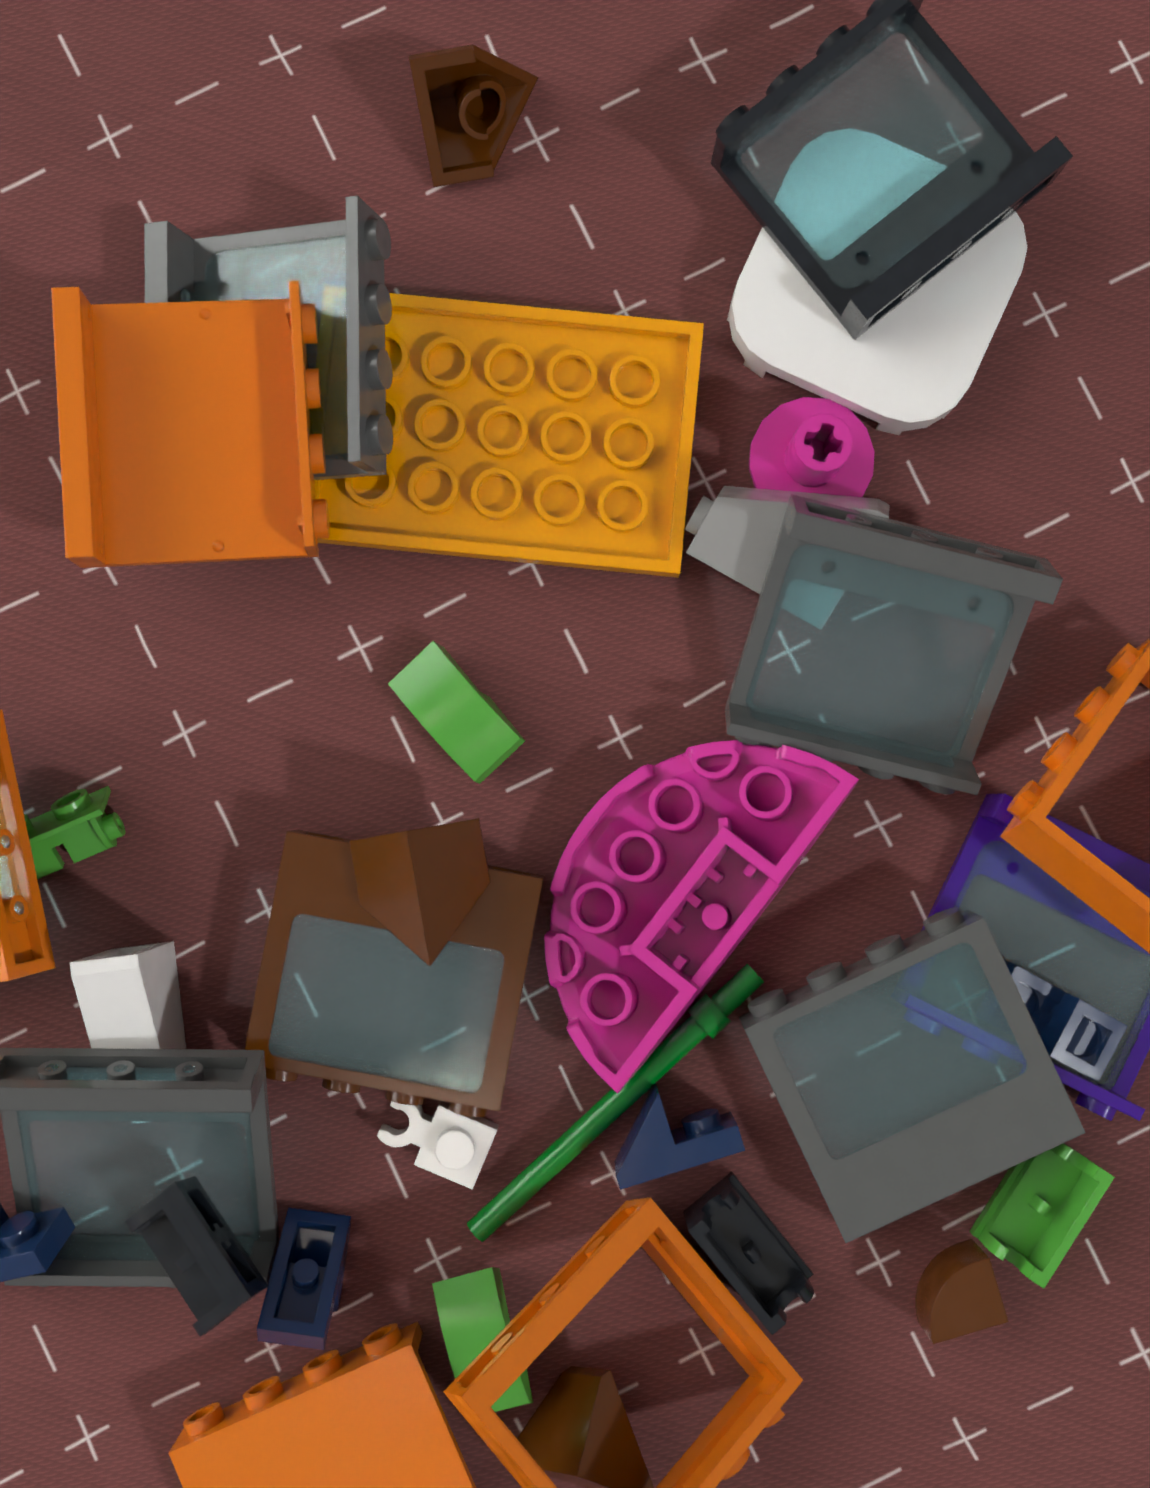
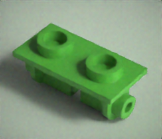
M109 786L88 794L86 789L70 792L51 805V811L29 819L28 815L24 814L37 879L63 869L65 863L56 850V846L63 844L73 862L76 863L116 846L117 838L126 834L124 824L116 812L106 815L104 812L111 793Z

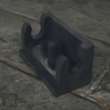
M730 1172L683 1211L689 1233L771 1335L786 1324L787 1314L784 1310L791 1301L800 1297L803 1302L808 1303L812 1299L814 1288L809 1280L814 1275L812 1270L733 1172Z
M196 1176L174 1182L125 1221L132 1233L142 1234L198 1321L192 1326L199 1337L211 1331L268 1287V1284Z

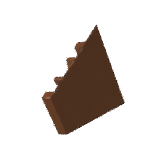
M473 44L408 55L433 187L494 177L497 163L539 77Z
M480 818L349 841L360 906L428 966H431L491 883Z
M570 1366L563 1371L517 1437L518 1441L549 1477L586 1488H654L611 1370Z

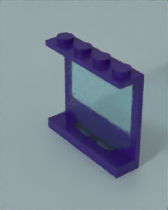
M1005 793L986 794L927 918L953 907H959L961 913L970 910L984 917L1003 959L1020 966L1060 990L1085 1001L1127 1025L1128 1027L1099 1082L1088 1078L1052 1057L1050 1058L1062 1083L1079 1091L1075 1100L1076 1104L1110 1121L1113 1120L1117 1110L1140 1121L1145 1109L1126 1098L1150 1049V954L1000 837L1014 817V815L1007 811L1013 797ZM1050 815L1046 816L1052 823L1150 898V864ZM960 943L902 970L890 997L907 1007L902 1016L903 1019L935 1035H938L942 1025H945L964 1035L959 1045L960 1047L996 1064L1002 1053L1022 1063L1017 1074L1024 1071L1025 1060L1014 1037L973 1015L989 984L968 943Z

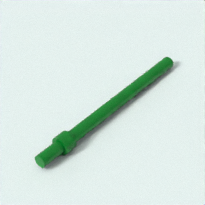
M746 964L711 997L705 993L687 1010L691 1016L658 1045L618 1094L613 1089L607 1092L467 1222L473 1235L481 1242L487 1240L707 1035L714 1039L732 1022L728 1016L765 983L760 976Z

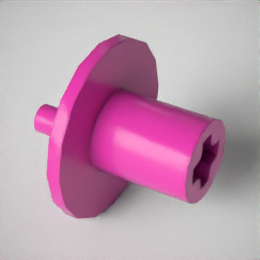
M802 397L781 404L762 420L750 444L749 472L755 488L863 497L873 477L875 451L867 428L850 409L830 399Z

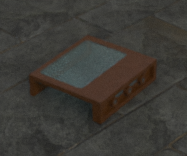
M303 830L286 831L244 1050H264L266 1078L271 1080L296 1081L298 1074L322 1078V1087L335 1092L359 1093L361 1086L386 1090L385 1098L387 1100L405 1105H422L424 1098L449 1102L448 1110L469 1117H485L487 1109L500 1112L544 875L488 865L491 883L433 964L428 966L360 906L349 841H352L351 839Z

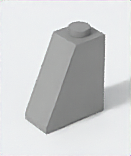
M724 486L715 501L703 496L685 528L686 531L695 535L686 553L760 594L791 494L884 518H889L890 505L877 498ZM796 578L789 582L781 606L815 626L822 628L844 589Z

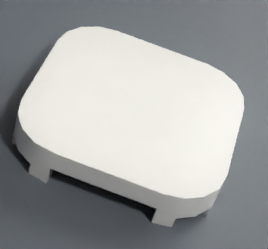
M851 130L825 134L805 146L786 174L774 203L815 254L823 261H830L946 170V168L872 135ZM1015 212L856 340L852 338L762 227L737 281L727 321L730 323L732 340L745 359L743 365L761 378L768 372L878 422L875 430L900 435L903 431L927 428L947 416L958 404L974 379L1023 270L1028 248L1024 224Z

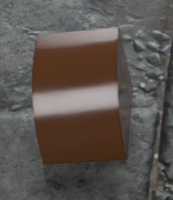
M973 1239L956 1243L944 1249L931 1260L923 1271L916 1290L915 1309L918 1323L932 1344L1009 1322L990 1258Z

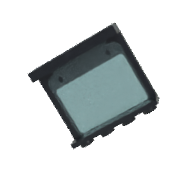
M875 0L868 9L867 17L851 30L847 25L836 29L820 45L816 52V58L802 69H799L796 65L785 69L770 84L766 91L767 96L750 110L746 105L736 108L716 129L717 137L711 165L854 340L1051 185L1073 157L1057 136L1037 152L1032 150L920 14L919 9L923 0Z

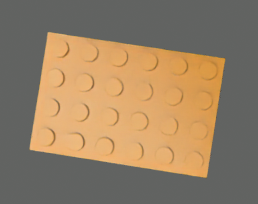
M326 287L318 361L322 409H313L311 429L312 434L323 433L325 456L348 454L346 289ZM389 293L392 304V316L390 322L385 324V350L391 360L393 377L390 388L386 389V416L389 418L392 426L393 447L390 454H386V475L314 480L315 498L327 499L330 536L329 538L318 539V543L679 578L704 323Z

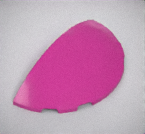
M738 740L710 742L688 747L685 753L666 759L656 765L647 764L640 767L618 782L601 797L583 818L559 860L550 890L554 895L551 910L550 930L544 935L545 961L549 983L557 989L563 1010L568 1018L566 1027L568 1034L585 1060L617 1094L667 1036L752 928L858 783V778L819 756L786 745L775 748L763 745H745Z

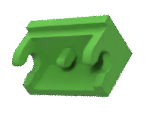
M1065 1143L1060 1144L1009 1168L969 1232L1002 1261L1006 1259L1016 1266L1029 1280L1044 1289L1115 1177Z

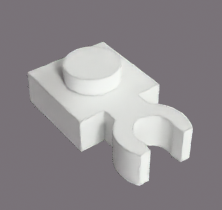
M391 1101L390 1106L407 1114L409 1126L398 1130L389 1125L382 1124L377 1137L384 1144L392 1147H403L410 1143L421 1147L414 1162L415 1166L473 1190L499 1124L482 1117H469L453 1113L448 1110L449 1103L440 1101L434 1117L425 1114L421 1105H405Z

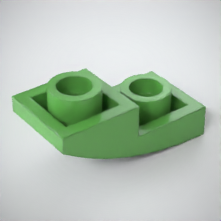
M432 641L388 683L427 732L476 783L480 784L525 742L524 738L493 700L477 689L447 650L435 641Z
M491 1267L432 1283L440 1325L455 1379L510 1323L500 1268ZM527 1369L491 1406L494 1412L533 1403Z

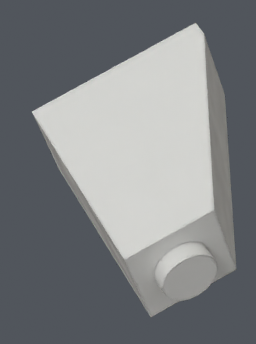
M174 941L110 949L70 962L71 977L91 1048L186 1049Z

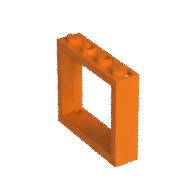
M1149 638L1137 648L1127 643L1109 663L1106 671L1113 676L1104 689L1101 686L1096 687L1079 705L1074 713V717L1081 722L1073 734L1063 733L1047 750L1041 760V763L1048 768L1038 783L1033 779L1030 780L1013 798L1007 811L1014 815V817L1000 837L1150 954V898L1046 818L1138 684L1141 682L1150 689Z
M651 1197L626 1200L443 1391L522 1488L557 1487L491 1406L640 1247L646 1251L749 1375L656 1488H716L722 1480L734 1476L747 1462L750 1456L748 1448L762 1430L775 1425L785 1416L780 1408L803 1381Z

